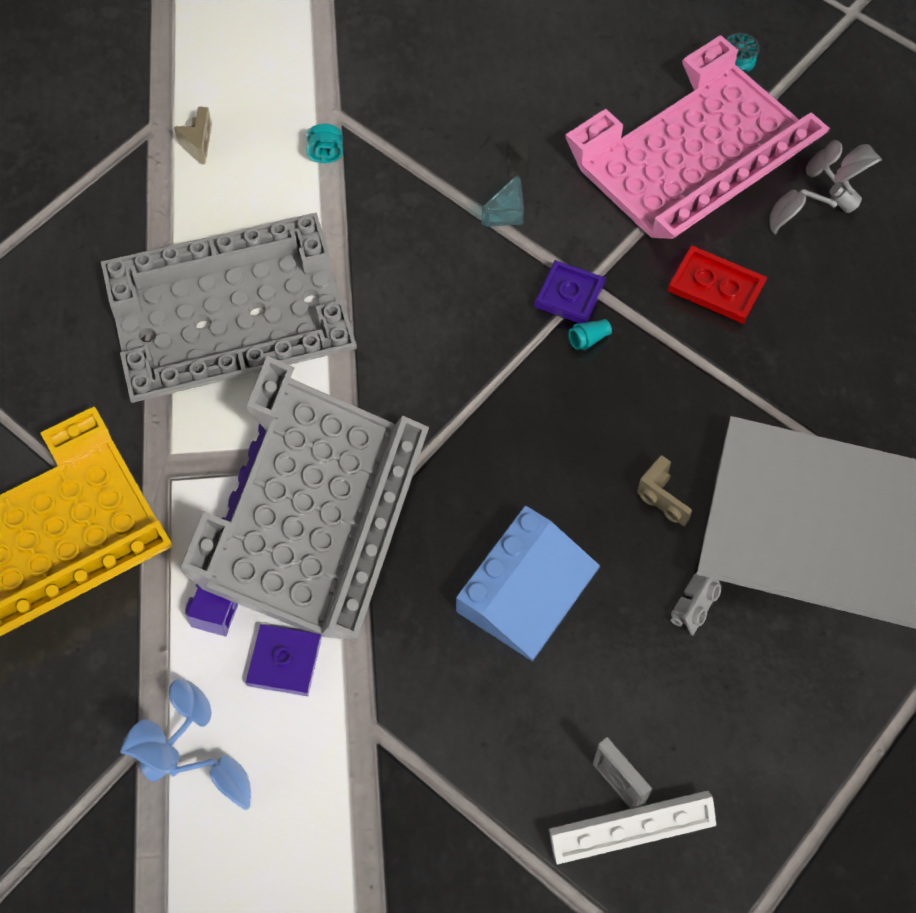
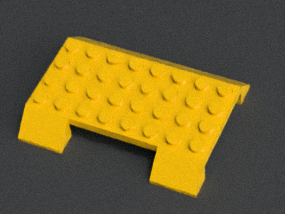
M95 406L40 432L58 466L0 495V636L173 547L161 523L153 514L112 441L108 429Z

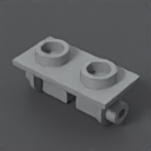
M697 573L693 575L684 591L685 595L692 597V599L681 597L671 612V622L679 627L682 624H686L690 635H694L697 628L705 622L707 611L721 593L719 580L700 576Z

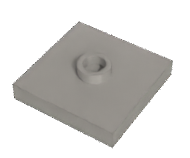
M605 738L598 744L593 766L630 809L645 806L652 788L609 738Z

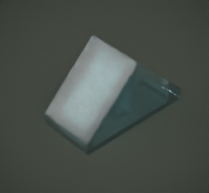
M516 175L482 207L481 224L483 226L523 225L524 204L520 177Z

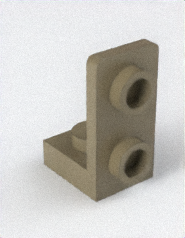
M661 455L640 479L637 493L644 502L649 505H655L662 510L669 520L679 522L685 526L689 522L692 510L662 489L671 476L668 474L671 461Z

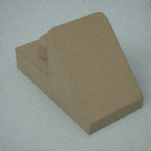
M198 106L197 115L192 118V127L175 126L174 130L178 144L199 164L206 165L212 121L209 108Z

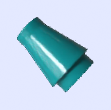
M607 319L577 323L568 331L569 341L574 349L586 350L605 336L610 335L612 328Z

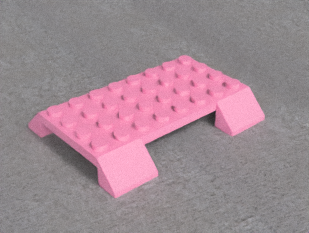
M721 35L683 59L682 63L694 91L623 138H621L623 124L607 109H604L566 134V140L581 172L651 238H675L829 132L830 128L811 112L799 120L735 65L738 49Z

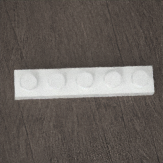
M704 791L550 828L556 864L716 826L713 797L709 791Z

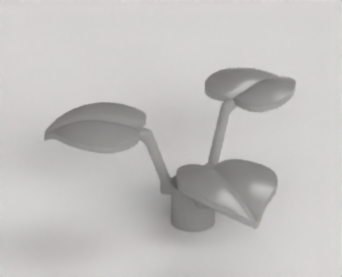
M838 140L829 142L825 149L820 150L811 158L806 167V174L809 177H815L825 170L835 183L829 192L831 199L802 189L799 193L795 189L789 191L777 201L771 211L769 220L771 231L776 235L778 229L802 209L806 196L828 203L833 208L838 205L846 213L854 211L861 203L862 197L851 187L848 180L877 162L882 161L881 157L870 145L862 144L853 149L842 160L841 168L834 175L829 165L840 158L843 148Z

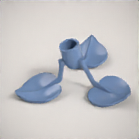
M184 678L176 679L169 687V699L175 710L186 717L184 724L166 742L163 730L156 723L146 719L141 720L128 732L123 742L121 753L139 760L143 775L152 782L158 781L168 773L174 777L181 772L210 766L212 767L209 772L210 777L217 789L236 805L247 811L251 803L250 781L245 769L235 759L223 755L218 759V762L215 759H209L177 766L180 756L172 745L192 724V721L200 727L206 726L210 722L212 713L207 697L195 684Z

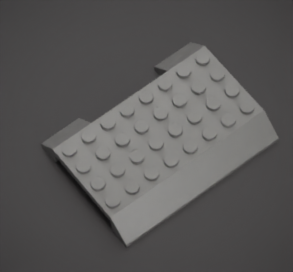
M267 356L245 407L262 425L266 433L232 519L229 522L203 511L180 570L203 590L306 632L321 634V637L356 641L429 427L405 416H402L396 424L292 379L294 367Z

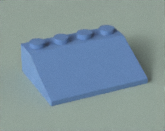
M525 505L456 597V612L533 662L595 575L600 565L554 523Z

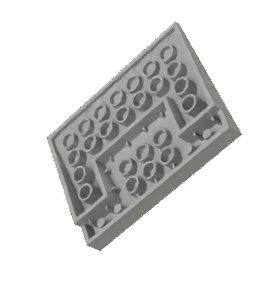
M731 416L719 461L697 575L916 629V459Z

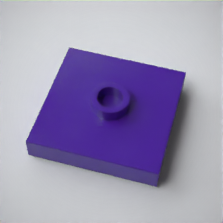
M555 260L535 300L534 307L578 323L588 322L605 285L606 277Z
M260 624L246 685L308 697L322 640L321 634Z

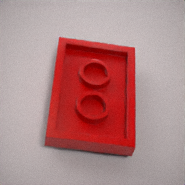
M691 245L669 284L668 292L744 324L765 285L767 277Z

